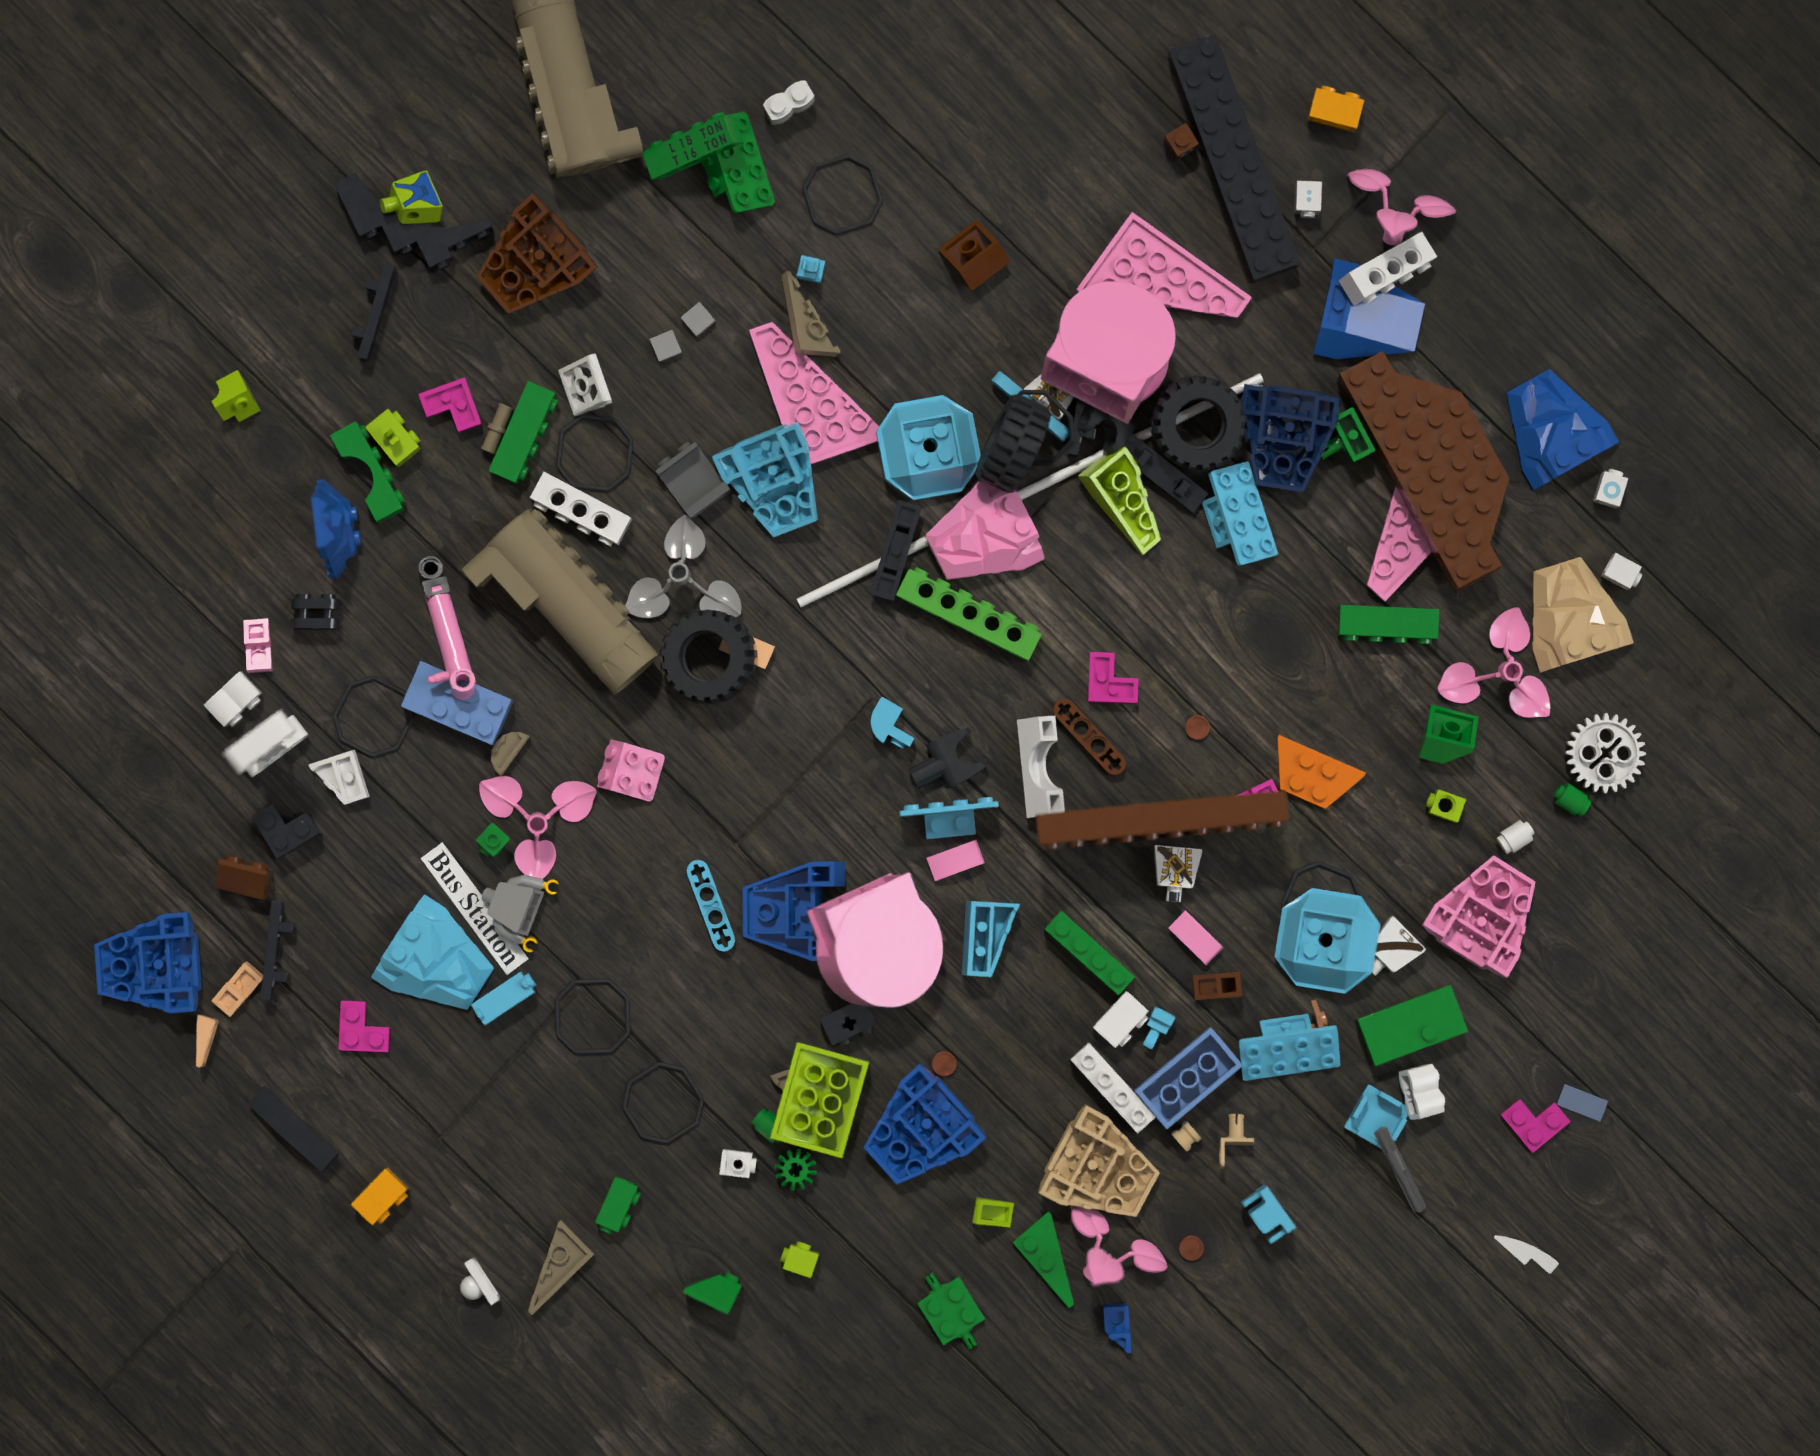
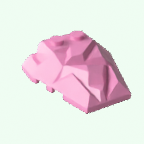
M979 481L925 535L946 580L974 577L988 573L997 574L1012 570L1021 571L1045 559L1042 547L1038 541L1039 534L1017 490L1013 493H1006L983 481Z
M1492 856L1468 878L1433 906L1422 926L1430 934L1434 935L1440 944L1483 970L1488 969L1496 975L1507 978L1520 957L1522 936L1525 934V922L1527 913L1530 911L1536 882L1496 856Z

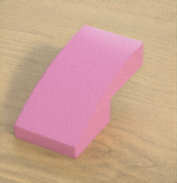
M243 620L247 672L272 671L269 620Z
M977 840L927 858L935 881L985 863Z
M1186 910L1169 927V930L1205 965L1223 949Z

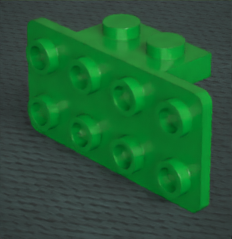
M745 112L730 114L735 116L744 143L701 162L705 167L709 188L712 190L714 198L727 193L731 209L734 213L769 207L775 203V199L749 117Z

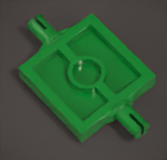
M933 1272L929 1276L924 1277L932 1291H930L927 1297L917 1302V1305L942 1345L961 1337L968 1350L972 1348V1345L976 1346L977 1343L970 1331L985 1318L960 1277L941 1285Z

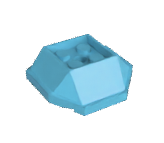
M944 395L894 404L876 431L885 481L912 501L961 492L975 473L981 455L973 413ZM931 440L934 442L935 451L927 452L923 447L924 441Z
M1311 888L1282 908L1274 957L1296 986L1346 994L1373 973L1381 924L1362 896ZM1329 933L1333 938V942L1329 947H1324L1321 944V938L1324 934Z

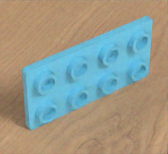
M1249 462L1209 472L1208 475L1215 496L1202 501V505L1216 548L1231 544L1238 566L1278 555Z
M993 797L978 798V803L968 804V800L953 801V806L944 807L943 802L929 803V808L919 809V805L904 806V811H899L900 817L924 815L927 839L975 835L973 810L998 808L999 805L998 801L993 802Z
M1308 1014L1259 1021L1262 1036L1239 1040L1240 1059L1243 1065L1241 1069L1244 1081L1328 1069L1341 1065L1337 1026L1312 1029Z

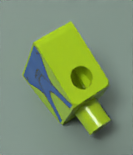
M427 170L394 181L391 185L390 197L380 199L381 211L383 213L395 211L402 224L440 222L443 206Z

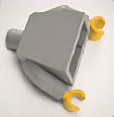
M521 875L510 878L507 883L499 882L496 890L486 888L482 894V901L490 904L487 914L493 918V925L500 936L517 945L522 944L526 952H533L531 948L526 947V942L531 940L537 943L536 938L528 936L544 895V892L540 890L545 889L547 894L550 895L556 894L557 892H551L548 889L549 883L559 884L556 880L544 882L542 878Z

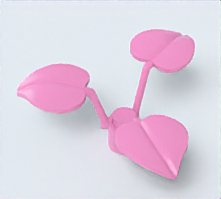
M1360 169L1347 174L1350 181L1358 188L1366 191L1380 190L1382 192L1384 209L1377 212V219L1385 229L1383 241L1389 245L1397 246L1401 244L1404 232L1416 228L1418 222L1414 216L1418 212L1432 218L1445 217L1456 213V210L1449 203L1434 196H1420L1416 198L1414 204L1417 207L1413 209L1411 214L1388 209L1386 187L1390 185L1391 181L1385 174L1371 169Z
M1512 608L1503 612L1491 625L1489 631L1490 642L1496 648H1504L1503 652L1508 659L1499 666L1498 672L1475 677V670L1472 666L1458 662L1445 670L1437 687L1439 694L1445 699L1456 703H1468L1476 699L1480 693L1477 681L1500 677L1504 681H1514V685L1517 687L1509 694V704L1514 713L1522 717H1548L1550 714V701L1544 684L1534 676H1525L1519 684L1523 673L1522 666L1514 661V658L1508 652V649L1513 652L1524 649L1530 640V629L1520 608Z
M498 776L483 780L479 784L481 799L485 807L493 815L506 818L511 815L513 808H516L528 820L527 826L530 832L535 834V841L527 839L517 846L514 855L515 862L524 875L542 879L550 872L556 859V850L553 843L549 840L539 841V834L543 833L547 828V820L558 810H560L561 817L567 821L577 822L584 819L589 814L597 793L596 789L587 783L580 781L564 782L558 785L552 793V800L557 805L546 815L540 812L529 815L517 804L522 797V789L515 779L508 776Z
M1071 1205V1217L1076 1229L1087 1237L1092 1238L1096 1236L1095 1247L1088 1252L1087 1265L1083 1269L1085 1277L1092 1281L1093 1286L1120 1281L1123 1277V1269L1120 1263L1129 1257H1134L1135 1265L1147 1272H1163L1168 1268L1167 1262L1159 1249L1146 1240H1135L1131 1244L1132 1251L1117 1260L1111 1258L1110 1254L1099 1248L1102 1240L1101 1235L1109 1232V1226L1105 1217L1096 1209H1085Z

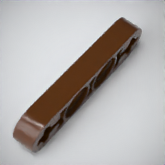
M1069 699L1057 701L1054 705L1053 713L1060 723L1107 773L1111 775L1122 773L1126 762L1119 751ZM1060 704L1064 706L1069 704V712L1072 716H1074L1075 712L1080 715L1072 721L1070 726L1066 723V721L1070 720L1065 714L1060 716L1058 714L1060 711L1058 706ZM1084 721L1087 723L1088 731L1086 734L1078 735L1074 731L1076 722ZM1095 739H1101L1105 743V749L1101 753H1095L1091 749V742ZM1109 748L1113 751V753L1109 754L1110 757L1114 760L1119 758L1121 761L1119 763L1121 767L1119 770L1115 768L1110 770L1108 767L1110 762L1107 758L1103 762L1099 759V757L1107 753Z

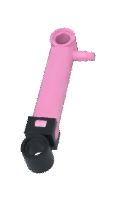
M427 556L419 563V580L422 584V592L430 612L446 669L444 672L428 676V682L433 684L449 681L453 696L457 699L465 700L474 694L475 676L472 673L450 596L446 576H443V564L437 557ZM427 569H435L437 573L427 575L425 571ZM464 680L467 681L469 685L467 687L461 688L457 686V683L459 681Z

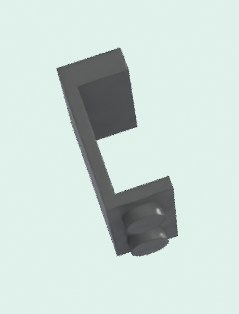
M687 442L677 449L679 454L671 459L668 456L657 464L659 468L656 470V473L692 520L731 492V490L700 450L697 443L690 444Z

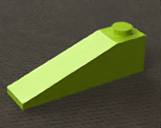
M1122 447L1114 454L1106 455L1096 460L1081 472L1078 477L1094 500L1138 552L1143 555L1157 544L1161 538L1154 514L1149 508L1146 498L1148 494L1146 488H1143L1139 465L1128 449Z

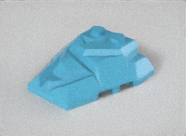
M798 422L788 425L783 424L742 440L736 445L712 456L723 481L727 485L730 483L740 494L738 498L750 505L754 510L753 515L773 537L818 520L809 445Z
M424 894L383 954L371 978L394 992L468 1010L494 970V967L465 934V931L457 924L449 911Z

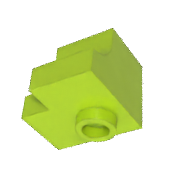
M238 370L216 381L219 393L212 400V403L223 421L235 415L240 422L261 411Z

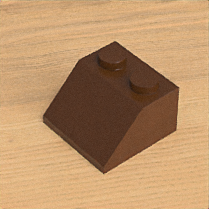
M975 220L938 249L971 291L982 285L988 278L1011 262L999 242L978 220Z

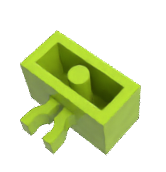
M387 409L365 428L394 464L400 467L421 450L418 446L421 440L412 429L409 432L405 430L402 426L405 421L397 411L392 413Z

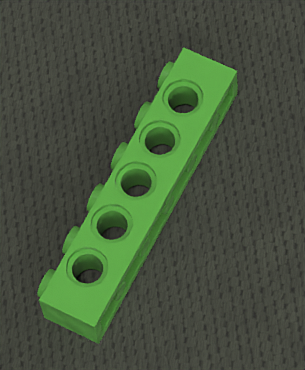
M916 567L914 571L908 570L896 597L1027 662L1029 661L1042 635L1038 632L1039 628L1029 622L1023 625L1016 621L1017 617L1006 611L1000 614L994 611V605L984 600L978 603L972 600V594L962 589L956 592L950 589V583L938 578L937 581H933L927 578L929 573ZM922 585L932 587L933 594L930 597L923 598L920 596L918 590ZM948 595L954 598L955 605L952 608L945 609L942 607L940 601L944 596ZM968 606L974 607L977 611V616L972 620H968L963 616V610ZM990 617L996 618L999 622V627L994 631H990L985 627V621ZM1011 628H1016L1021 633V638L1016 642L1010 641L1007 637V632Z

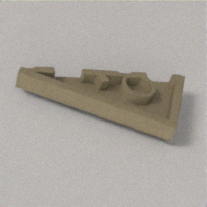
M786 271L782 275L795 353L836 357L840 354L839 347H833L826 336V333L829 331L820 321L819 315L810 300H804L798 290L800 284L797 279L793 277L790 271Z
M562 1220L557 1224L528 1311L531 1315L594 1255L588 1246Z

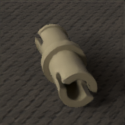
M499 403L492 423L488 424L490 429L481 449L496 454L501 438L506 432L505 428L514 410L513 408Z

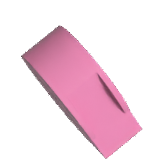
M1116 281L1091 285L1077 293L1066 305L1060 320L1059 332L1046 355L1040 379L1128 424L1140 402L1151 396L1165 378L1169 359L1175 345V327L1171 315L1156 296L1139 286Z

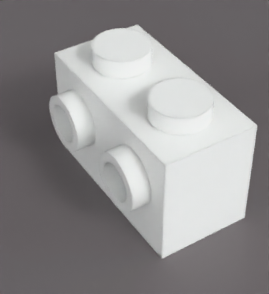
M1125 991L1093 1028L1113 1047L1116 1048L1118 1044L1123 1047L1132 1037L1129 1032L1135 1026L1139 1029L1147 1021L1148 1017L1146 1014L1148 1010L1131 994Z

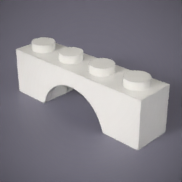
M1055 716L1017 720L1027 818L1035 817L1036 814L1065 812L1063 789L1056 787L1051 782L1046 771L1048 750L1058 740Z

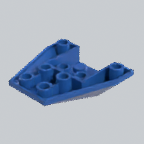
M1334 259L1329 280V290L1313 355L1341 360L1371 357L1382 351L1385 355L1415 352L1425 304L1395 286V288L1385 294L1379 291L1376 293L1377 298L1366 305L1362 301L1354 306L1339 280L1361 265Z

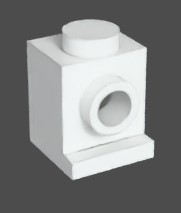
M723 1149L719 1175L749 1178L750 1173H755L757 1159L752 1158V1152ZM737 1159L743 1162V1167L740 1169L734 1167V1161Z

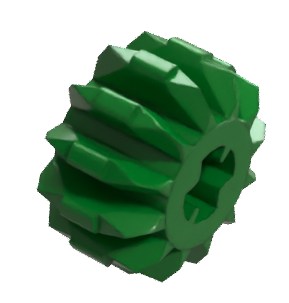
M799 1148L796 1151V1157H793L790 1149L787 1150L788 1160L782 1155L779 1156L780 1161L785 1163V1165H775V1169L783 1170L782 1173L776 1175V1178L780 1179L785 1176L786 1179L781 1185L785 1187L791 1181L790 1190L792 1191L795 1190L796 1182L799 1183L801 1190L805 1189L802 1180L812 1184L813 1180L807 1174L816 1175L817 1173L816 1170L808 1169V1167L816 1164L815 1160L806 1162L810 1153L807 1152L801 1158V1149ZM792 1163L802 1166L803 1169L800 1170L799 1176H794L795 1173L793 1175L790 1174L789 1170L792 1168Z

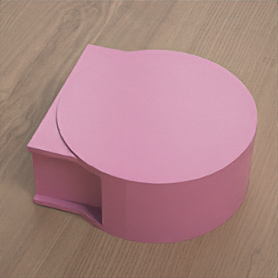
M909 872L901 875L889 873L806 911L817 938L816 956L820 972L828 986L842 999L860 1006H900L920 997L935 980L943 955L942 935L936 918L930 909L919 899Z

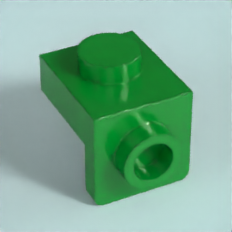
M491 823L476 839L480 844L477 848L487 857L490 855L497 857L510 840L494 823Z

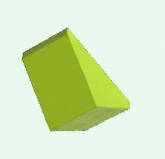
M976 1197L972 1222L974 1224L1010 1227L1014 1203Z

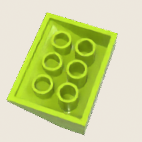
M797 1042L770 1138L843 1158L869 1061Z

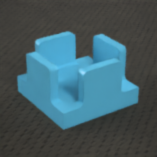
M1367 1084L1343 1127L1381 1148L1374 1132L1380 1127H1387L1395 1142L1407 1122L1408 1113L1404 1104Z
M1263 1184L1254 1193L1242 1200L1241 1203L1246 1207L1257 1198H1262L1261 1202L1248 1210V1214L1259 1230L1265 1234L1277 1225H1281L1279 1230L1266 1238L1271 1244L1296 1227L1269 1188Z

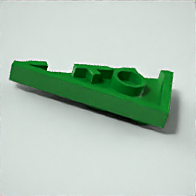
M1048 1211L1016 1238L1013 1243L1070 1308L1074 1303L1052 1215Z

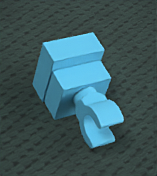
M801 255L797 279L821 284L825 261Z
M1155 1006L1147 1022V1025L1152 1028L1143 1045L1153 1049L1160 1032L1167 1033L1175 1016Z

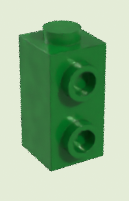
M618 1176L614 1178L595 1222L600 1224L598 1229L612 1234L613 1231L619 1232L620 1228H626L631 1215L627 1214L630 1205L636 1206L641 1194L637 1191L639 1185Z

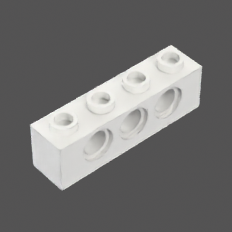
M1420 232L1349 272L1339 282L1354 306L1362 301L1366 305L1377 298L1376 293L1379 291L1385 294L1395 288V282L1399 281L1403 284L1414 277L1412 275L1413 272L1417 271L1420 274L1431 267L1430 262L1437 255L1424 234Z
M543 472L530 496L531 500L535 501L533 506L544 512L547 509L556 512L555 517L567 524L569 520L577 523V529L590 535L591 531L600 536L598 540L608 546H612L613 543L619 545L632 521L631 517L546 472ZM556 493H562L565 496V501L560 506L552 504V497ZM579 504L585 505L587 508L586 514L583 517H576L573 513L575 506ZM599 516H606L609 521L608 525L603 529L595 526V520Z
M1087 1043L1070 1058L1137 1133L1156 1117L1090 1043Z

